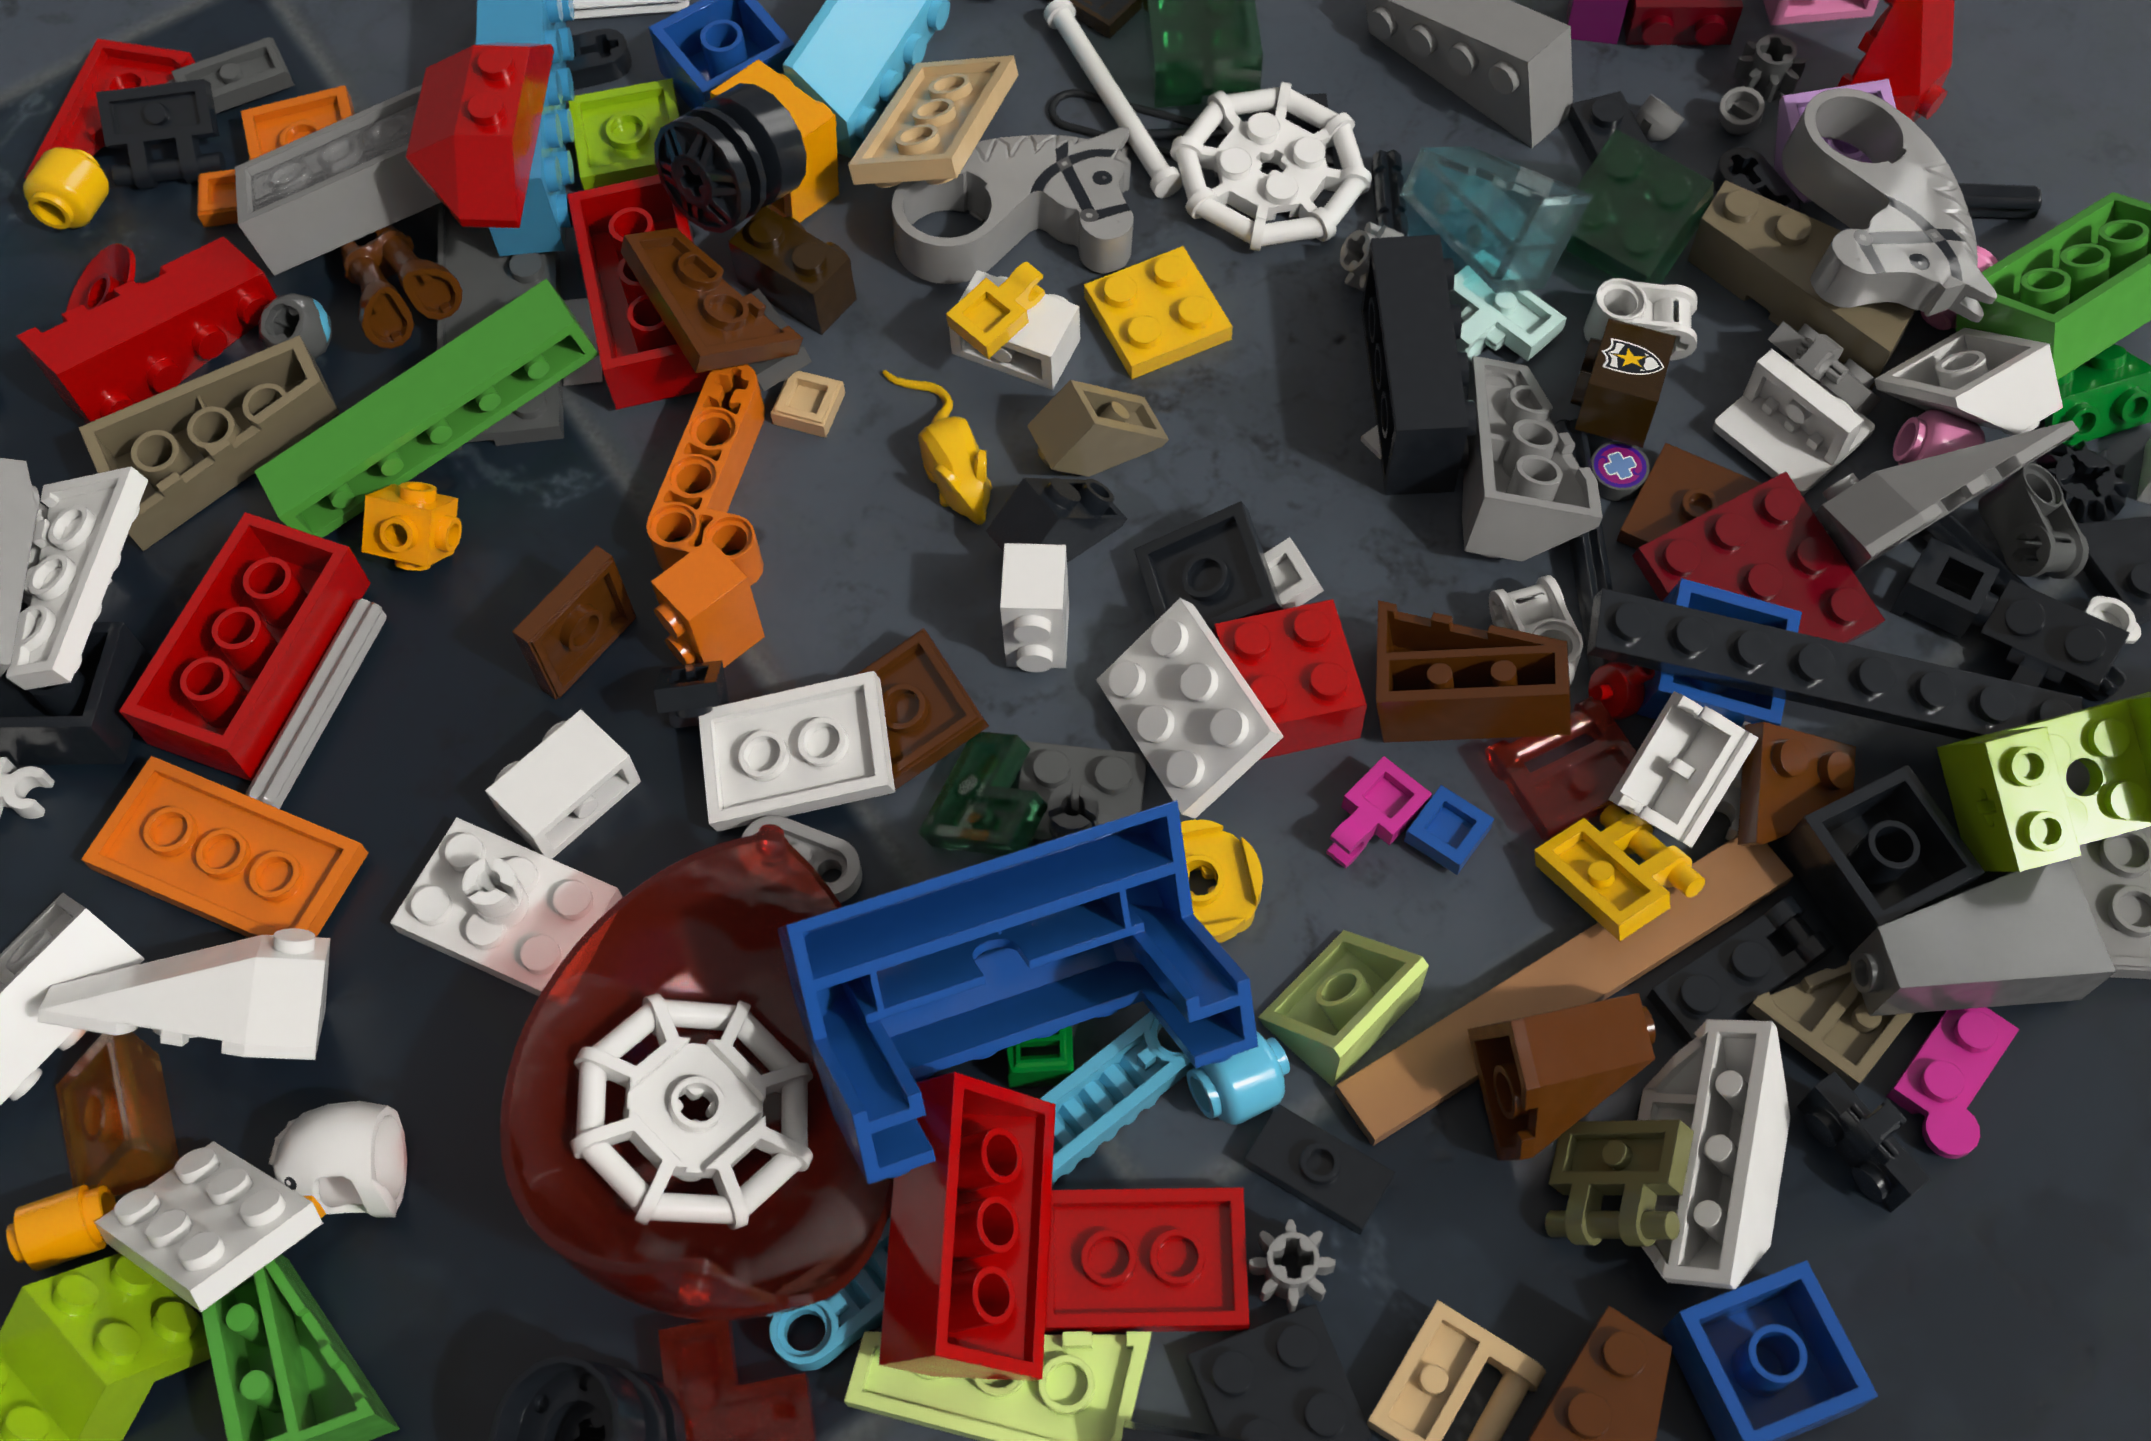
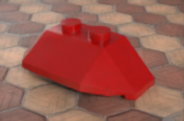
M488 43L473 45L425 69L406 159L430 190L450 209L451 214L462 227L520 228L554 55L552 44Z

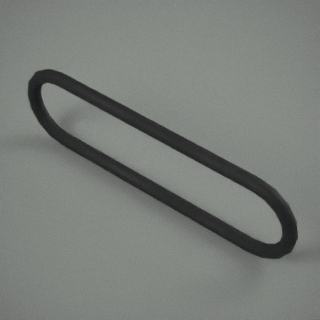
M1069 89L1055 95L1050 101L1048 113L1056 126L1090 137L1107 133L1066 122L1056 113L1057 105L1062 100L1070 97H1080L1103 103L1097 93L1080 89ZM1129 102L1134 112L1188 126H1191L1196 120ZM1223 136L1216 137V148H1218V146L1224 140ZM1127 141L1125 146L1131 147V145ZM1157 146L1162 156L1172 158L1170 154L1171 149Z

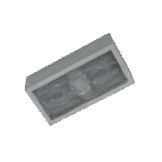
M422 85L235 167L238 225L274 276L442 202L412 169L406 159Z

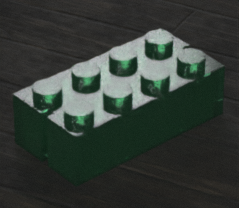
M1142 0L1155 108L1202 104V96H1210L1217 91L1233 94L1261 90L1263 52L1255 0Z

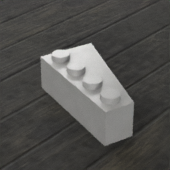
M1365 0L1368 29L1371 35L1530 148L1535 147L1568 118L1570 106L1573 103L1571 26L1511 0Z

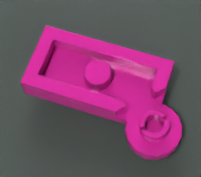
M1987 1007L1945 1010L1886 1096L1909 1113H1921L1925 1116L1922 1124V1136L1927 1146L1934 1153L1944 1158L1958 1159L1964 1157L1978 1145L1980 1126L1975 1116L1967 1108L2020 1030Z

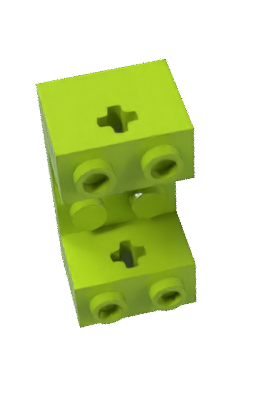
M2151 692L1937 747L1961 839L1984 871L2021 872L2081 856L2079 845L2151 826ZM2075 760L2083 763L2089 772V785L2081 795L2072 792L2066 781L2067 769Z

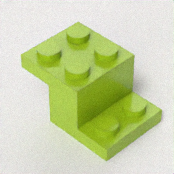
M120 1253L22 1286L0 1330V1441L123 1440L155 1381L211 1358L203 1319L187 1301Z

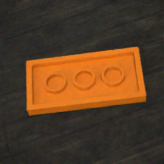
M151 756L81 860L91 870L249 938L259 935H274L276 931L289 928L309 930L317 937L362 865L368 852L360 842Z

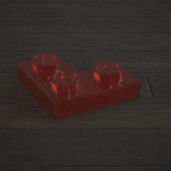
M728 1317L658 1330L664 1384L673 1391L683 1412L686 1441H817L807 1374L804 1372L739 1385L732 1323Z

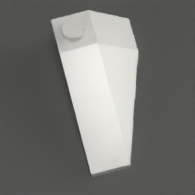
M282 929L276 931L274 935H259L51 985L38 1009V1023L109 1035L127 1034L135 1031L138 1027L153 1029L156 1034L160 1035V1043L182 1047L189 1042V1038L203 1037L221 1040L222 1054L253 1058L315 1060L326 1010L331 938L315 937L313 932L305 929Z

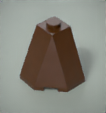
M1639 993L1467 1029L1498 1161L1533 1158L1655 1060L1652 1048L1656 1038L1655 1025L1649 1010L1642 1006Z

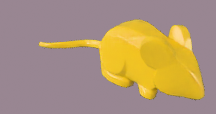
M883 370L882 374L895 385L928 391L941 398L942 408L936 413L931 424L924 427L918 434L924 469L930 481L938 486L942 507L950 506L955 512L968 517L975 524H984L992 490L991 481L987 477V450H980L965 418L957 416L948 417L953 409V400L943 387L931 382L899 378L887 370Z

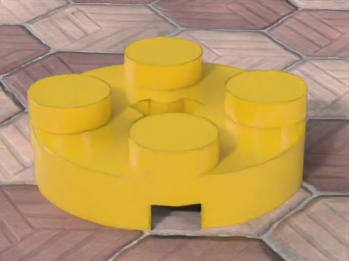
M1210 820L1182 821L1181 829L1188 879L1190 878L1191 871L1201 870L1204 879H1215L1217 885L1208 888V894L1195 895L1193 891H1190L1193 914L1220 944L1251 926L1261 899L1263 884L1262 867L1251 844L1242 836L1240 841L1233 834L1223 831L1224 825Z

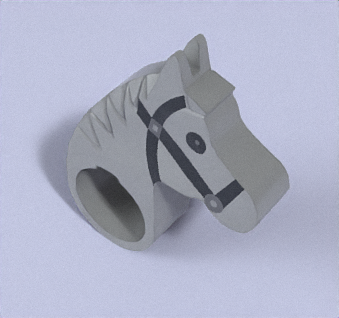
M1835 88L1814 96L1807 104L1783 148L1782 165L1790 182L1803 195L1851 228L1839 232L1833 238L1813 271L1810 281L1815 292L1823 300L1838 307L1851 308L1872 303L1894 302L1914 310H1921L1925 313L1926 317L1949 309L1970 321L1980 322L1984 312L1978 301L1992 304L1997 298V293L1977 267L1976 236L1965 199L1950 166L1935 144L1910 118L1883 99L1870 93L1856 89ZM1822 137L1838 139L1855 146L1872 163L1857 161L1840 154L1830 147Z
M1120 127L1090 139L1063 135H1029L983 140L978 142L957 179L938 185L928 184L926 180L900 183L892 199L894 247L899 261L913 275L926 281L940 284L963 283L970 281L977 270L985 273L989 271L1029 232L1041 229L1062 243L1077 246L1081 262L1094 272L1110 273L1123 268L1131 257L1134 221L1133 213L1123 198V193L1129 190L1131 162L1127 158L1128 147L1125 146L1129 137V128ZM947 210L960 212L969 210V214L981 222L985 219L984 224L975 231L952 238L931 236L913 226L923 216Z

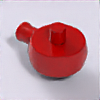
M1611 662L1600 666L1592 674L1588 686L1592 707L1602 717L1614 720H1621L1634 715L1644 701V683L1655 676V670L1639 666L1633 667L1620 662Z

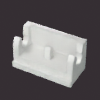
M1674 691L1608 800L1692 848L1759 738L1707 706L1702 707L1686 696Z

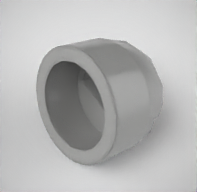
M1736 87L1729 90L1723 96L1720 102L1719 120L1727 133L1736 136L1748 135L1758 127L1765 107L1762 95L1750 87ZM1731 109V111H1732L1737 117L1733 116V115L1730 114L1728 111Z
M1652 94L1642 104L1636 116V120L1643 133L1648 132L1647 138L1649 141L1668 139L1685 120L1678 112Z

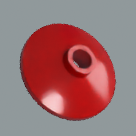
M121 243L111 244L101 250L90 261L78 279L69 299L66 312L81 304L88 310H91L115 298V288L131 280L135 281L136 259L133 251Z

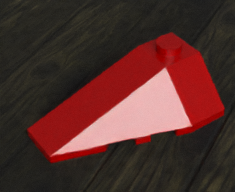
M1884 0V3L1888 4L1889 7L1880 15L1872 29L1865 33L1858 46V49L1866 54L1857 65L1853 76L1849 73L1843 75L1837 87L1889 79L1896 109L1913 122L1921 116L1929 119L1937 111L1947 95V90L1942 88L1952 66L1955 0Z

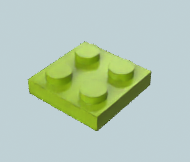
M672 78L576 95L573 101H568L573 120L579 174L584 190L658 175L655 165L654 142L661 127L680 117Z

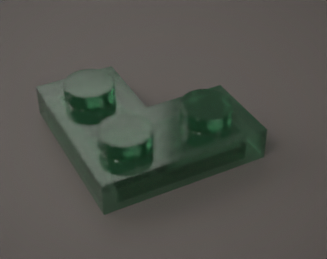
M980 732L968 740L918 834L932 847L999 856L1026 849L1048 808L1047 802L1036 791L1010 788L1030 751L1026 743L1015 734Z

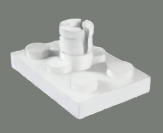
M456 817L390 924L402 935L560 1005L623 897L615 886Z

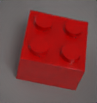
M1333 599L1214 624L1215 637L1284 736L1259 760L1361 738L1367 703Z

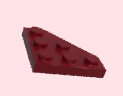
M1786 471L1642 545L1632 555L1661 602L1680 579L1683 578L1801 611L1802 615L1798 633L1846 644L1876 629L1885 621Z

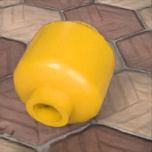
M55 147L43 153L23 184V191L30 211L39 221L55 229H77L89 224L109 193V182L97 160L87 152L78 149Z

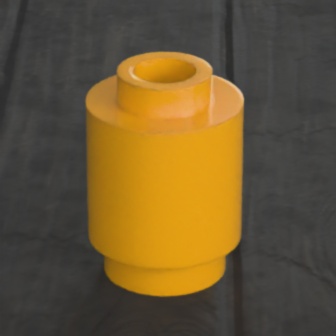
M84 1184L17 1207L14 1213V1223L9 1224L6 1229L7 1243L12 1256L18 1263L26 1262L32 1270L38 1272L104 1249L107 1243L94 1222L114 1209L116 1205L114 1196L104 1185L91 1189L88 1185Z

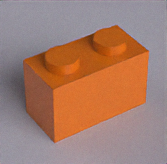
M710 538L651 581L659 602V606L654 609V613L663 627L669 632L670 636L665 639V642L682 665L722 660L723 667L725 668L765 637L748 577Z

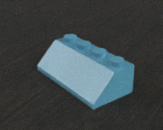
M949 0L825 1L783 63L784 75L796 87L814 100L826 104L832 113L836 115L838 154L850 158L854 157L888 103H890L902 85L912 66H915L916 63H921L927 43L934 32L941 30L945 26L950 11Z

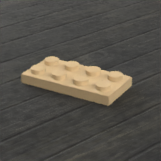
M1014 55L916 63L848 164L853 184H875L880 188H888L908 181L926 180L928 184L938 185L957 179L1018 77Z

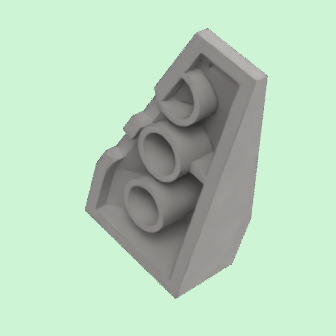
M2071 420L1875 471L1861 481L1858 480L1854 473H1851L1822 492L1827 502L1822 504L1815 514L1856 572L2062 444L2077 433L2079 429Z

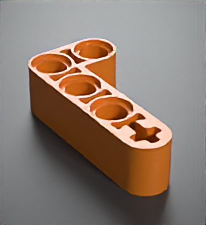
M748 364L711 370L651 509L646 529L659 566L664 571L710 538L724 554L733 550H741L737 554L726 556L748 577L750 586L757 582L763 573L764 563L753 525L746 518L727 513L766 413L756 373ZM704 489L702 492L692 494L694 491ZM686 537V538H684V539L681 540V541L671 542L672 540H674V539H676V538Z

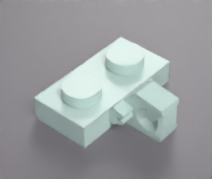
M1480 255L1454 276L1453 292L1449 293L1450 304H1459L1462 318L1461 337L1456 339L1458 352L1467 353L1468 362L1472 360L1473 356L1481 354L1486 345L1496 351L1503 344L1526 361H1529L1564 329L1567 320L1564 315Z

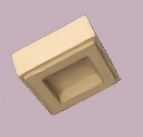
M798 370L786 379L771 411L773 425L826 438L845 395L844 383Z

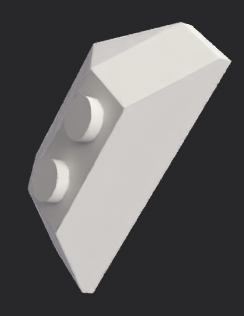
M1707 1019L1694 1033L1697 1037L1678 1051L1642 1091L1637 1120L1680 1119L1694 1131L1682 1196H1657L1655 1211H1673L1677 1214L1680 1222L1679 1235L1674 1240H1656L1652 1246L1642 1248L1654 1263L1661 1277L1668 1283L1735 1290L1771 1246L1790 1123V1111L1776 1025L1772 1021Z

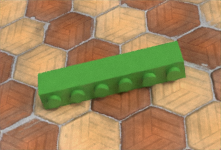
M546 278L254 472L278 518L288 527L323 538L364 511L365 495L392 484L400 485L401 483L408 482L598 356L599 353L571 310Z

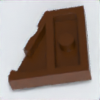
M1767 722L1745 725V730L1759 739L1742 765L1738 845H1762L1789 834L1803 817L1854 792L1856 746Z

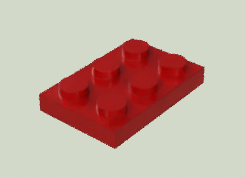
M1244 1187L1052 1190L1045 1333L1247 1331L1249 1329Z

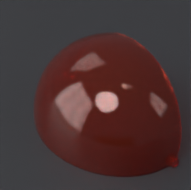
M763 825L754 835L714 845L666 867L620 899L598 919L564 958L541 992L524 1025L507 1073L501 1107V1156L506 1180L512 1196L528 1225L563 1262L594 1285L629 1303L676 1317L713 1321L757 1319L783 1314L828 1299L842 1290L859 1274L878 1244L891 1211L894 1178H886L868 1185L830 1110L794 1000L777 929L842 908V905L814 867L788 843L783 829L777 825ZM659 993L664 999L731 1005H737L739 1000L751 1005L749 1011L799 1063L806 1062L809 1064L813 1078L808 1082V1148L813 1153V1159L806 1171H797L749 1216L748 1225L731 1230L727 1224L650 1220L648 1225L645 1226L634 1221L636 1213L584 1158L577 1159L573 1155L570 1142L576 1137L579 1070L574 1065V1060L582 1047H592L642 1006L643 998ZM676 1027L679 1037L691 1038L689 1043L707 1044L709 1039L720 1040L724 1032L720 1030ZM650 1033L620 1059L637 1066L660 1047L656 1036ZM736 1038L733 1047L761 1075L769 1073L770 1071ZM610 1080L606 1081L604 1125L624 1119L623 1109L626 1088ZM774 1092L766 1095V1099L763 1102V1117L766 1115V1127L781 1133V1093ZM685 1094L679 1097L684 1106L681 1112L685 1117L690 1120H708L705 1114L710 1105L708 1099L701 1096L693 1101ZM630 1140L612 1145L650 1186L658 1171ZM753 1148L732 1167L739 1187L772 1158L770 1154ZM671 1176L664 1190L665 1193L719 1195L712 1178H701L698 1181L688 1182L680 1180L676 1176Z

